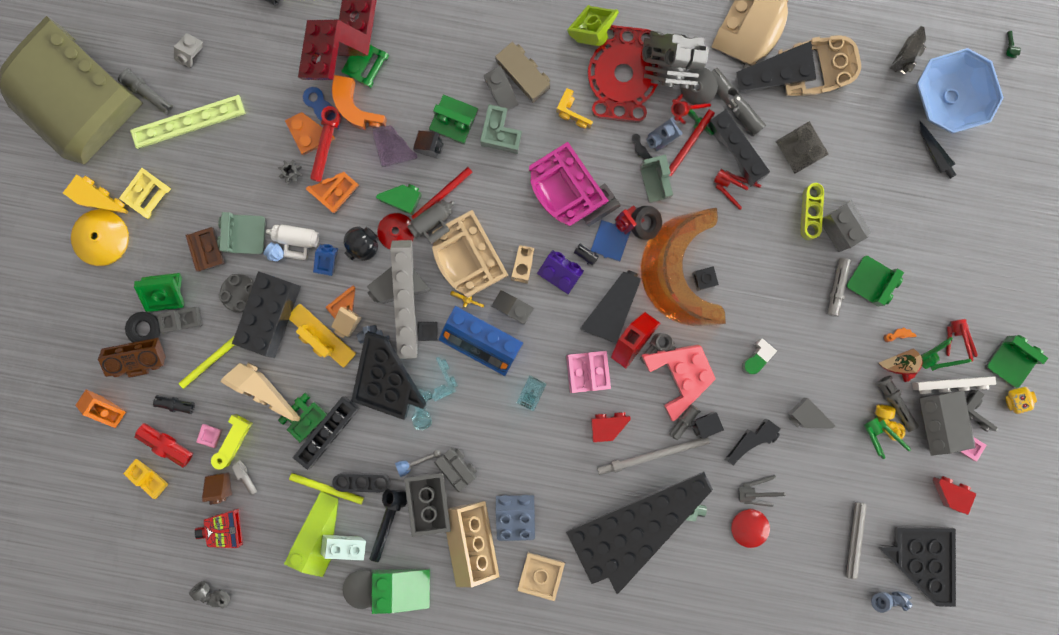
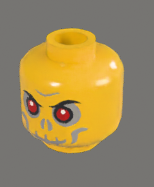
M1027 387L1010 390L1008 396H1005L1009 411H1013L1015 414L1032 411L1034 403L1037 402L1034 391L1030 392Z

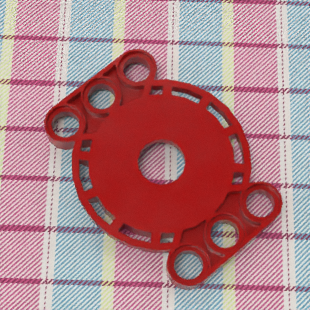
M611 25L608 30L613 31L614 37L607 39L594 52L588 66L589 85L594 95L599 99L594 102L592 113L599 119L640 123L647 115V110L642 104L653 95L658 84L651 83V79L644 78V74L653 75V71L645 70V66L652 67V64L643 60V42L641 37L644 34L650 35L651 30ZM625 32H630L633 35V39L625 41L622 35ZM602 50L603 53L598 60H595L596 55ZM593 64L595 70L594 75L591 76V66ZM628 65L633 71L632 78L627 82L617 80L614 73L617 66ZM592 81H595L598 91L594 88ZM649 87L653 88L650 94L647 97H645V93L648 91ZM598 104L605 106L606 111L603 114H598L595 111V107ZM620 106L624 108L625 113L622 116L615 115V107ZM634 109H641L643 116L635 118L633 116Z

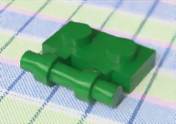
M306 392L301 397H297L294 400L295 403L291 406L295 412L300 408L304 411L299 416V421H292L284 416L278 419L282 425L287 421L291 423L286 430L299 443L327 415L316 402H313L310 406L306 404L310 399Z

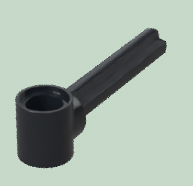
M387 489L382 495V503L386 510L369 558L373 562L378 563L380 561L396 511H400L407 504V496L404 490Z

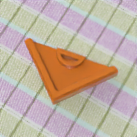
M354 285L325 307L334 319L341 307H346L353 311L356 289Z

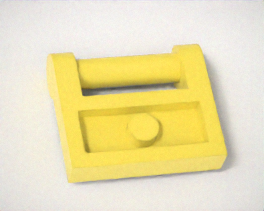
M141 168L119 199L149 219L153 209L165 193H169L171 188ZM155 185L159 187L158 191L147 206L142 208L141 204Z

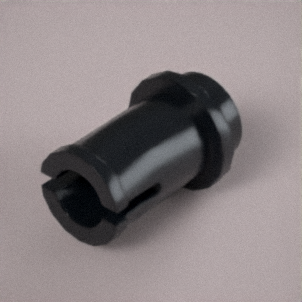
M581 243L574 251V254L584 259L587 265L591 264L593 266L599 258L596 255L597 252L593 253Z

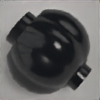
M360 226L349 229L344 236V246L347 250L345 255L352 261L354 259L361 261L370 260L377 253L378 242L375 239L378 236L367 226L364 229Z

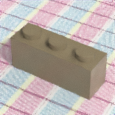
M512 41L495 56L496 62L530 101L534 103L550 89V79L544 72L541 74L537 70L538 66L531 58L528 59L524 55V49L519 44L515 45Z

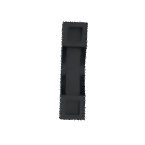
M724 110L709 121L707 126L714 133L716 139L722 142L732 153L741 174L750 187L770 173V170L727 110Z

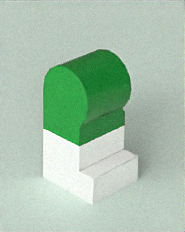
M762 338L758 339L754 344L758 349L750 358L745 359L742 363V369L747 374H757L777 352L776 349Z

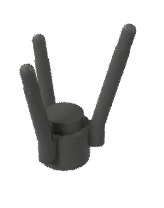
M776 475L750 483H743V487L738 488L740 502L773 507L774 504L755 500L756 497L786 496V493H755V488H751L752 486L775 479Z

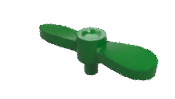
M691 109L688 115L695 120V125L693 126L695 129L702 120V117H698ZM707 126L704 130L712 136L714 133Z

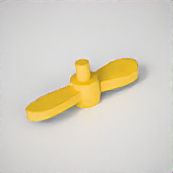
M454 291L450 292L451 296L463 300V307L465 308L470 303L484 308V304L473 301L471 296L466 297Z

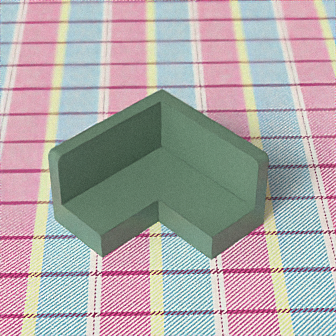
M489 104L480 140L481 146L518 154L522 131L505 128L504 124L508 109Z
M666 154L643 160L640 165V171L649 203L671 198L673 192L668 177L671 172Z

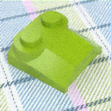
M587 5L567 29L569 36L578 43L594 46L603 45L608 39L607 31L617 17L618 10Z

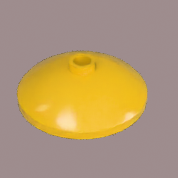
M95 209L84 213L75 222L71 231V244L75 254L85 263L94 266H106L116 262L123 256L129 243V232L125 222L117 214L108 210ZM97 233V238L94 240L93 234Z

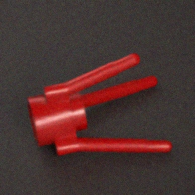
M680 94L676 99L672 100L671 112L675 116L674 119L676 121L678 120L685 125L686 121L681 117L686 116L689 110L711 107V104L688 105L687 102L680 101L683 97V94Z
M721 169L713 181L717 184L715 188L720 190L741 210L742 207L723 187L728 188L730 183L748 190L747 186L736 180L747 184L748 182L743 177ZM756 183L755 185H753L758 188H761V184Z
M967 320L951 321V326L947 327V339L952 337V333L955 336H963L968 357L973 362L972 352L974 357H977L978 354ZM951 343L946 347V356H950Z

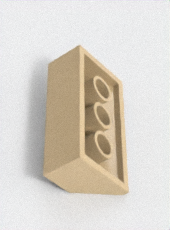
M482 501L449 508L451 532H446L456 587H474L499 578L486 502Z

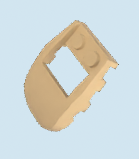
M842 35L828 38H812L809 41H811L812 50L817 49L824 86L806 89L805 82L784 86L786 96H808L828 92L852 83L857 79L861 71V60L856 43L851 38ZM809 41L797 43L793 45V48L800 46L804 43H807ZM781 49L778 51V54H781L785 51Z

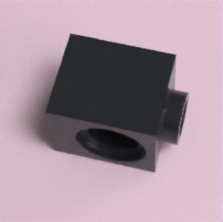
M714 266L692 273L697 291L719 285Z
M711 412L693 420L694 425H692V429L695 435H699L701 439L724 431L717 412Z

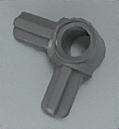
M657 333L652 337L649 343L650 347L644 354L675 350V342L670 335ZM661 337L665 339L663 347H660L658 343ZM641 356V357H640V360H641V362H642L643 364H645L644 361H643V358H642V356Z

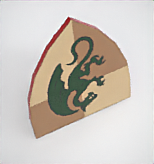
M913 348L879 362V365L889 372L902 374L903 381L909 382L915 378L923 362L921 355Z

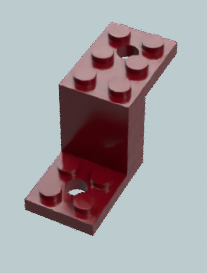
M342 0L339 20H307L298 78L302 80H333L337 55L368 56L377 0ZM359 13L358 19L354 21L355 16ZM321 56L320 61L316 63L317 58Z

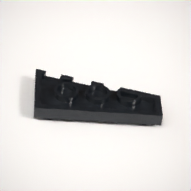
M811 41L736 72L738 91L744 92L816 80Z

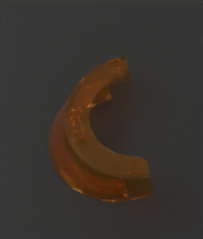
M717 208L686 213L665 222L656 237L648 241L642 255L641 278L647 296L658 311L680 324L688 326L726 324L725 311L722 306L699 298L689 288L683 274V257L687 246L699 233L716 225L718 221Z

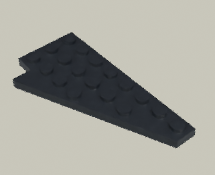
M701 472L569 529L566 533L591 584L609 578L616 594L620 593L712 492L713 488L705 472Z

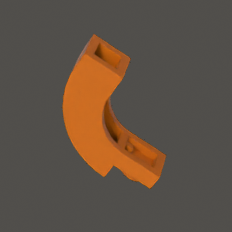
M334 75L332 96L335 106L343 118L361 130H366L367 123L373 128L385 127L387 121L385 115L364 112L355 106L353 94L356 83L354 79Z

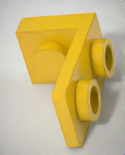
M566 88L556 110L559 113L558 116L567 121L569 119L575 121V124L581 128H591L593 121L567 109V107L571 108L575 98L572 97L574 91Z

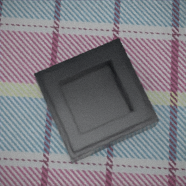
M418 322V341H438V322Z

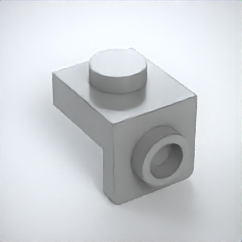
M186 33L174 46V60L191 68L194 56L203 48V41Z

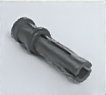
M126 68L121 72L118 82L130 87L131 92L139 93L164 112V114L170 112L164 106L172 110L173 104L145 85L144 79L136 77L131 73V69Z
M889 375L880 379L876 383L877 387H880L885 394V400L891 402L892 406L896 409L907 431L911 432L917 429L919 425L902 400L901 391L894 385L892 376Z

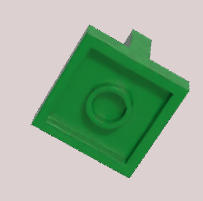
M443 94L439 105L436 104L434 107V118L429 131L437 132L444 137L465 144L479 109Z
M180 273L142 277L140 281H134V289L146 312L184 308L185 302L180 293L182 281Z

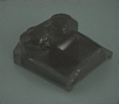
M920 26L907 38L891 64L890 69L895 72L901 71L904 74L914 69L917 64L915 59L917 56H921L927 47L925 46V27Z
M810 121L776 141L794 174L829 155Z

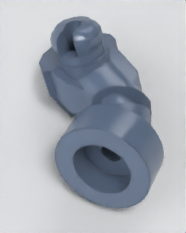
M899 591L892 592L893 595L879 592L871 600L872 607L880 613L887 612L894 606H900L904 611L912 608V603L909 602L912 597Z

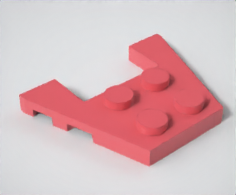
M700 345L641 355L649 372L665 364L669 367L681 396L664 405L672 421H675L715 380V376Z

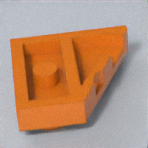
M302 112L285 120L302 155L318 148L323 127Z
M342 172L332 178L322 180L318 184L310 185L306 190L335 214L359 184L345 172Z

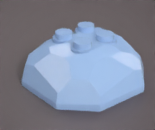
M969 48L930 59L916 84L927 120L951 134L990 123L1004 98L993 62Z

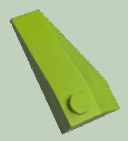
M322 491L320 492L284 565L301 573L319 577L324 576L331 559H325L321 555L323 535H334L339 498Z

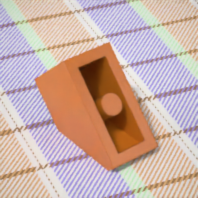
M87 389L75 405L82 415L113 428L117 427L126 413L103 396Z

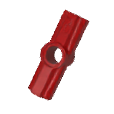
M143 423L137 429L134 438L152 448L151 451L160 457L168 458L182 468L190 462L194 454L176 443L177 441L170 435L160 433L146 423Z

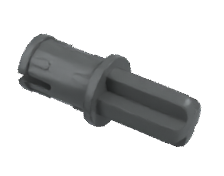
M691 404L683 416L678 418L679 421L670 431L669 435L675 440H679L686 429L691 427L690 424L701 411Z

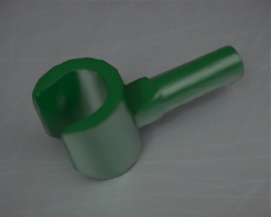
M1008 31L1009 46L1006 50V55L1017 58V55L1021 53V48L1014 46L1013 32Z

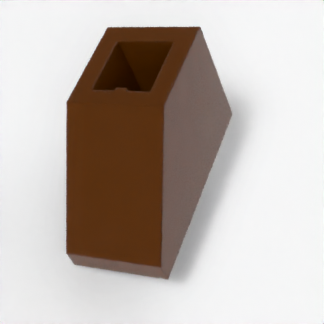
M229 472L205 476L202 502L209 501V505L218 504L226 501V497L232 495Z

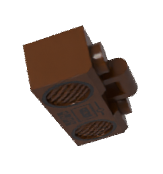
M159 338L102 348L98 361L105 377H119L126 372L128 377L131 378L149 374L148 369H159L163 366L166 356Z

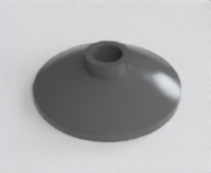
M705 67L702 70L689 69L688 72L698 73L699 77L686 76L685 79L698 81L700 89L696 90L694 85H689V88L680 87L683 98L693 105L709 103L717 93L718 82L716 76Z

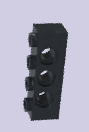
M346 396L341 397L292 458L305 469L312 468L360 408Z

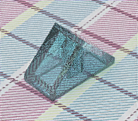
M529 376L516 403L534 411L546 383Z

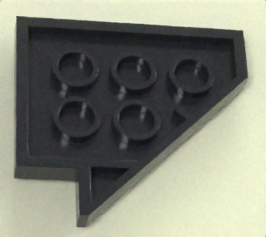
M370 331L365 333L351 401L402 420L406 419L410 404L424 409L426 406L424 398L387 337Z
M895 527V546H879V549L935 606L956 607V529L945 527Z

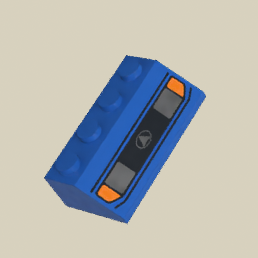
M457 306L452 310L438 339L503 376H506L523 345V342Z

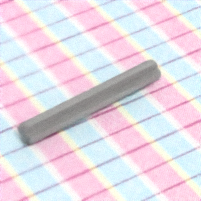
M860 502L855 503L846 572V577L849 579L858 578L867 508L865 503Z

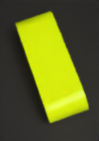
M812 183L807 186L802 194L800 233L806 240L815 239L822 232L824 188L819 183ZM810 188L817 191V197L810 195ZM809 207L816 210L815 216L809 214ZM808 226L814 228L815 234L813 236L807 232Z

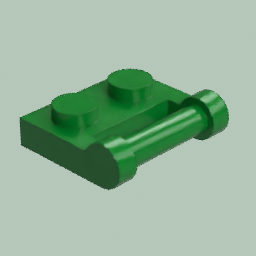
M370 45L368 56H349L341 72L366 87L372 88L374 78L383 62L387 61L390 55ZM373 56H378L367 77H362Z

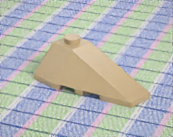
M249 362L247 364L239 363L221 379V383L240 394L253 395L254 401L266 406L269 404V408L292 421L300 420L299 415L264 374L257 371L258 367Z

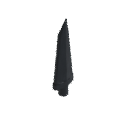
M920 121V134L939 172L945 171L951 179L957 175L952 168L955 162Z

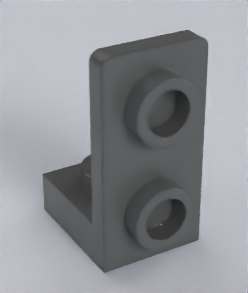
M971 390L966 396L970 420L974 419L979 423L978 426L986 432L997 431L998 427L974 411V409H977L982 404V398L985 394L979 390Z

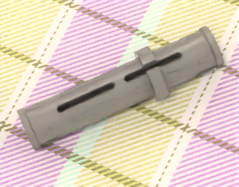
M839 258L833 290L829 294L828 315L839 317L841 303L845 299L844 290L852 262L849 259Z

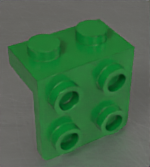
M864 256L846 286L849 290L878 307L885 306V304L888 305L894 296L892 294L894 289L901 285L904 272L898 268L891 270L873 258Z
M1021 335L1007 336L987 364V368L1014 388H1019L1036 364H1045L1048 360V357L1043 354V350L1027 343L1028 340Z

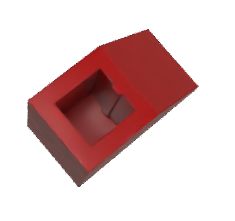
M625 412L614 413L613 417H606V414H595V418H591L592 441H613L631 420L630 416H626Z
M942 476L939 479L934 477L933 483L943 506L969 515L977 493L970 491L971 487L962 483L959 486L952 484L953 480Z

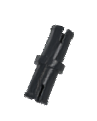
M156 395L153 400V407L168 409L173 413L178 411L192 414L193 411L191 410H194L195 403L182 401L177 397L167 398Z

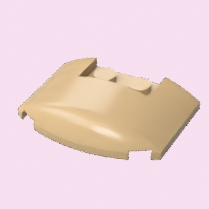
M735 0L717 32L712 48L751 66L757 64L756 61L766 57L772 51L783 33L788 16V0Z
M473 210L447 223L446 225L450 231L433 243V254L441 273L454 289L463 293L466 297H470L509 276Z

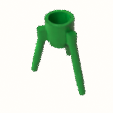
M952 337L921 354L923 368H931L932 371L938 368L970 363L972 360L965 359L937 364L940 361L937 352L949 345L953 340Z
M875 418L864 424L877 455L881 456L882 459L886 457L877 439V436L883 433L882 428L907 451L911 450L887 426L884 420L879 421L878 418Z

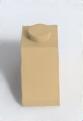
M341 307L331 327L335 329L334 333L342 338L345 336L350 337L362 317L346 307Z

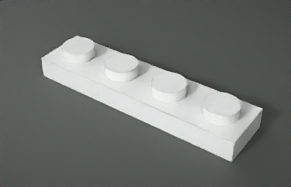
M996 377L912 382L913 390H919L920 394L932 393V389H939V392H951V388H958V391L970 390V386H977V389H989V385H996Z

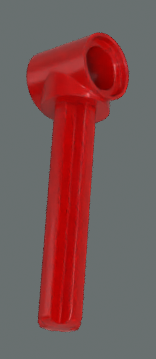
M332 106L325 107L321 112V125H323L310 177L311 180L321 182L333 132L341 123L340 113ZM330 113H335V119L328 121L327 116Z

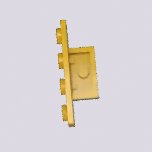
M298 304L291 312L289 320L298 327L296 333L299 334V339L305 344L309 343L313 347L314 353L318 356H323L324 358L330 356L343 368L355 357L356 353L302 304Z

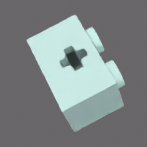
M323 535L321 555L325 559L364 560L366 540L357 536Z

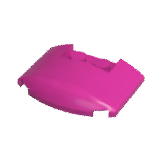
M568 142L529 166L531 185L538 201L553 218L565 223L567 226L573 225L609 202Z

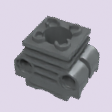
M651 31L650 38H644L642 57L645 62L658 64V67L645 66V70L657 72V75L644 74V78L651 79V83L660 84L661 81L663 86L669 87L680 84L681 88H689V85H697L698 81L688 80L685 77L698 78V73L688 72L687 69L702 70L706 66L709 47L704 46L705 38H690L688 35L663 34L662 32Z

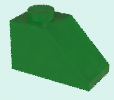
M408 184V187L400 185L379 193L376 199L413 215L422 194L418 192L419 188Z

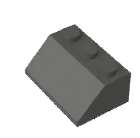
M964 390L926 395L919 398L931 456L951 454L976 448Z
M428 473L406 476L404 481L412 537L451 532L444 474Z

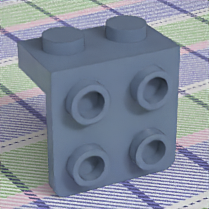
M534 495L496 496L497 540L521 541L535 539Z

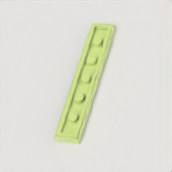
M236 95L131 129L130 132L135 147L139 149L246 113L241 97Z

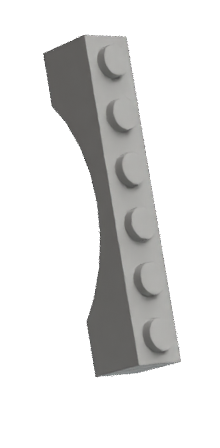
M412 240L392 241L390 249L397 355L399 359L417 358L418 337L414 305Z

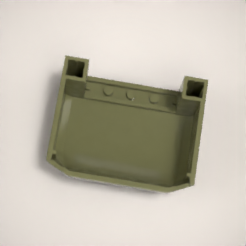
M46 16L2 64L0 69V91L8 107L62 158L85 165L135 113L143 102L95 62L74 42L76 39L62 26Z

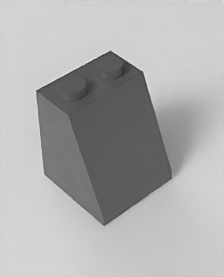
M852 200L823 217L822 227L838 252L855 246L868 238L872 233Z
M392 266L367 286L370 290L368 295L374 302L385 304L394 301ZM413 268L414 296L429 292L431 289Z

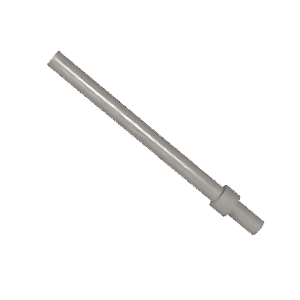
M708 437L696 439L623 461H612V464L598 467L597 470L599 475L613 471L614 473L620 472L623 468L710 444Z

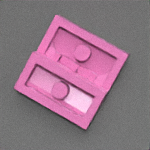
M607 351L566 355L570 393L611 389Z

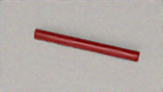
M708 109L669 166L670 177H672L714 116L715 112Z
M469 167L463 170L414 213L411 218H416L435 203H439L472 174V170Z

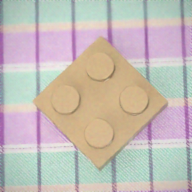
M528 552L517 591L555 601L565 562Z

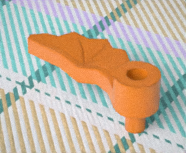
M903 327L901 329L898 328L893 334H886L884 340L885 342H891L896 338H913L917 335L912 333L911 329Z

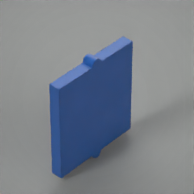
M601 220L591 251L597 252V254L602 255L604 258L608 257L620 262L630 232L625 235L624 232L619 231L616 224Z

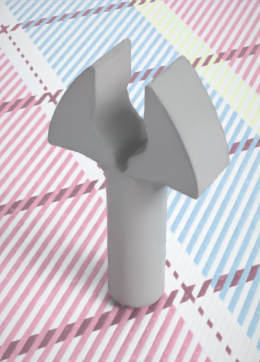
M239 460L232 466L237 479L241 478L250 495H254L257 490L246 473V466Z

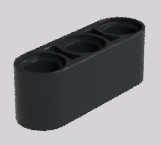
M355 472L340 473L332 481L334 489L340 492L380 493L388 489L391 483L389 476L384 473ZM339 477H344L347 480L345 487L339 485ZM359 477L366 480L365 487H360L357 484ZM378 478L385 480L386 485L384 488L377 486L376 481Z

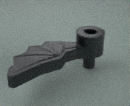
M633 134L632 141L636 142L635 151L638 156H642L643 159L653 158L648 153L646 147L641 145L640 136Z

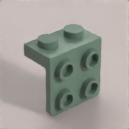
M222 212V216L219 217L218 221L221 235L218 236L217 240L220 251L225 253L262 254L264 252L265 218L263 216L234 215L230 212Z

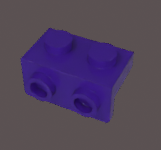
M552 250L537 274L569 294L584 270L577 263L566 259L562 253Z

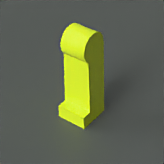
M238 414L231 415L228 422L233 426L219 452L211 458V464L215 469H223L231 464L253 424Z

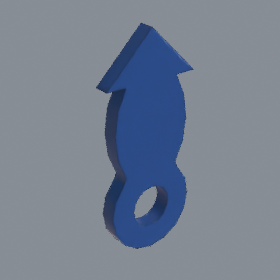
M309 87L303 93L304 103L314 109V113L321 121L322 110L332 105L324 100L322 91L317 87ZM312 93L318 96L314 102L309 100V96ZM330 113V114L327 116V120H328V121L334 120L335 117H336V114H335V113Z

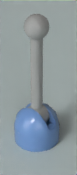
M436 450L433 454L412 463L407 461L396 462L395 465L400 477L407 475L414 465L434 457L439 458L441 452Z

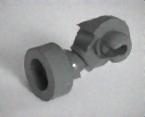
M205 581L196 584L189 592L194 601L207 602L206 605L223 609L230 602V596L224 590H218L210 594V587Z

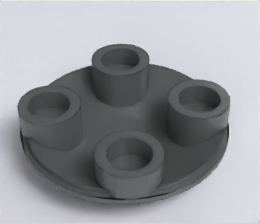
M243 274L230 275L220 288V301L231 311L243 312L254 281Z
M360 569L351 573L345 579L342 589L343 596L352 607L357 609L371 607L372 572Z

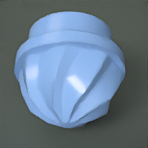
M271 242L266 247L264 255L269 261H279L283 258L284 250L280 247V244Z

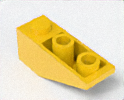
M76 175L63 192L64 195L75 203L84 207L124 214L128 213L122 201L117 198L113 200L108 196L110 192L101 186L99 188L94 186L95 181L86 175L84 177Z

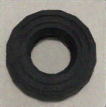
M641 206L632 213L631 217L637 224L631 230L635 237L641 240H651L660 233L662 217L656 208ZM646 215L651 219V225L648 230H644L641 225L642 219Z
M143 311L133 314L125 325L126 336L132 343L158 338L160 336V328L157 317ZM142 321L147 322L150 326V332L146 336H140L136 331L138 323Z

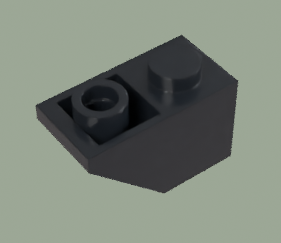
M418 130L413 150L416 153L437 159V155L442 153L444 143H442L439 133Z

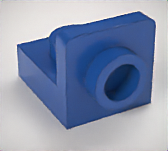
M330 244L319 245L315 251L313 272L332 276L338 248H334Z

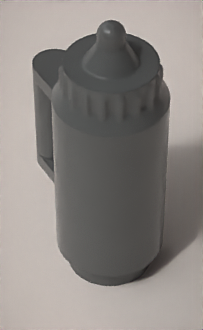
M442 200L439 203H435L410 221L411 224L407 227L415 238L425 236L432 244L449 232V228L443 221L452 214L451 208L454 205V201L446 203ZM439 224L443 226L429 236L427 234Z

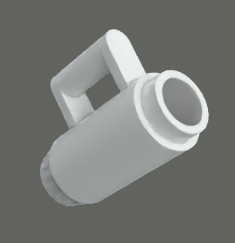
M281 224L274 225L271 230H266V233L271 235V240L285 244L283 256L287 258L307 261L309 248H317L319 243V233L312 229ZM289 245L304 247V253L289 250Z

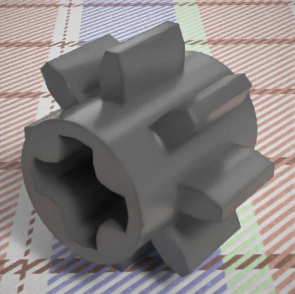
M284 160V165L278 167L282 172L279 177L281 179L286 177L285 182L287 184L290 183V180L298 183L297 178L303 176L299 172L302 166H295L296 162L294 160L291 163H287ZM288 170H294V173H287Z

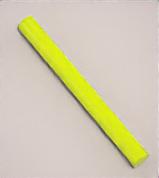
M234 336L178 384L184 389L235 346L232 344Z
M291 473L289 477L290 481L360 505L364 501V497L349 492L337 491L332 486Z

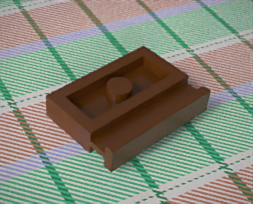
M213 227L185 235L196 272L225 264L220 248L217 245V236Z

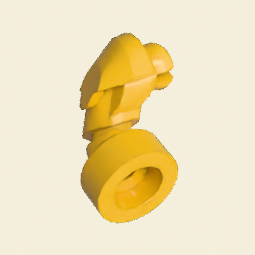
M876 405L875 414L878 420H884L887 426L902 439L905 436V427L900 423L890 421L895 417L896 409L888 405ZM882 428V430L889 436L890 439L896 441L884 428Z

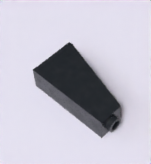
M630 270L627 273L623 272L583 323L580 330L616 344L642 279L638 277V273Z

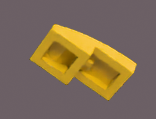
M135 459L123 473L135 486H140L152 499H157L168 486V483L138 459Z

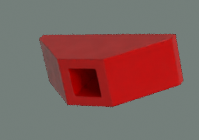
M644 312L630 323L618 339L611 358L627 369L661 323Z

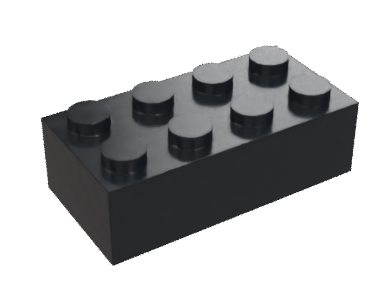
M258 271L232 344L265 357L275 358L301 286Z

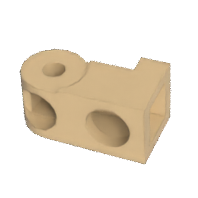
M519 245L511 281L528 284L534 248Z

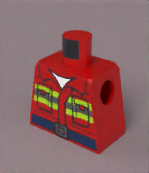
M239 509L204 519V527L195 528V538H206L207 547L239 548L243 545Z

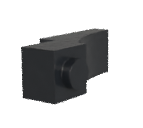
M764 419L755 432L749 429L745 431L724 460L734 466L752 448L762 443H774L780 436L778 432L781 428L769 419Z

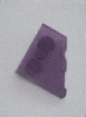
M391 125L372 129L381 167L418 158L417 154L408 147L404 139L397 134Z

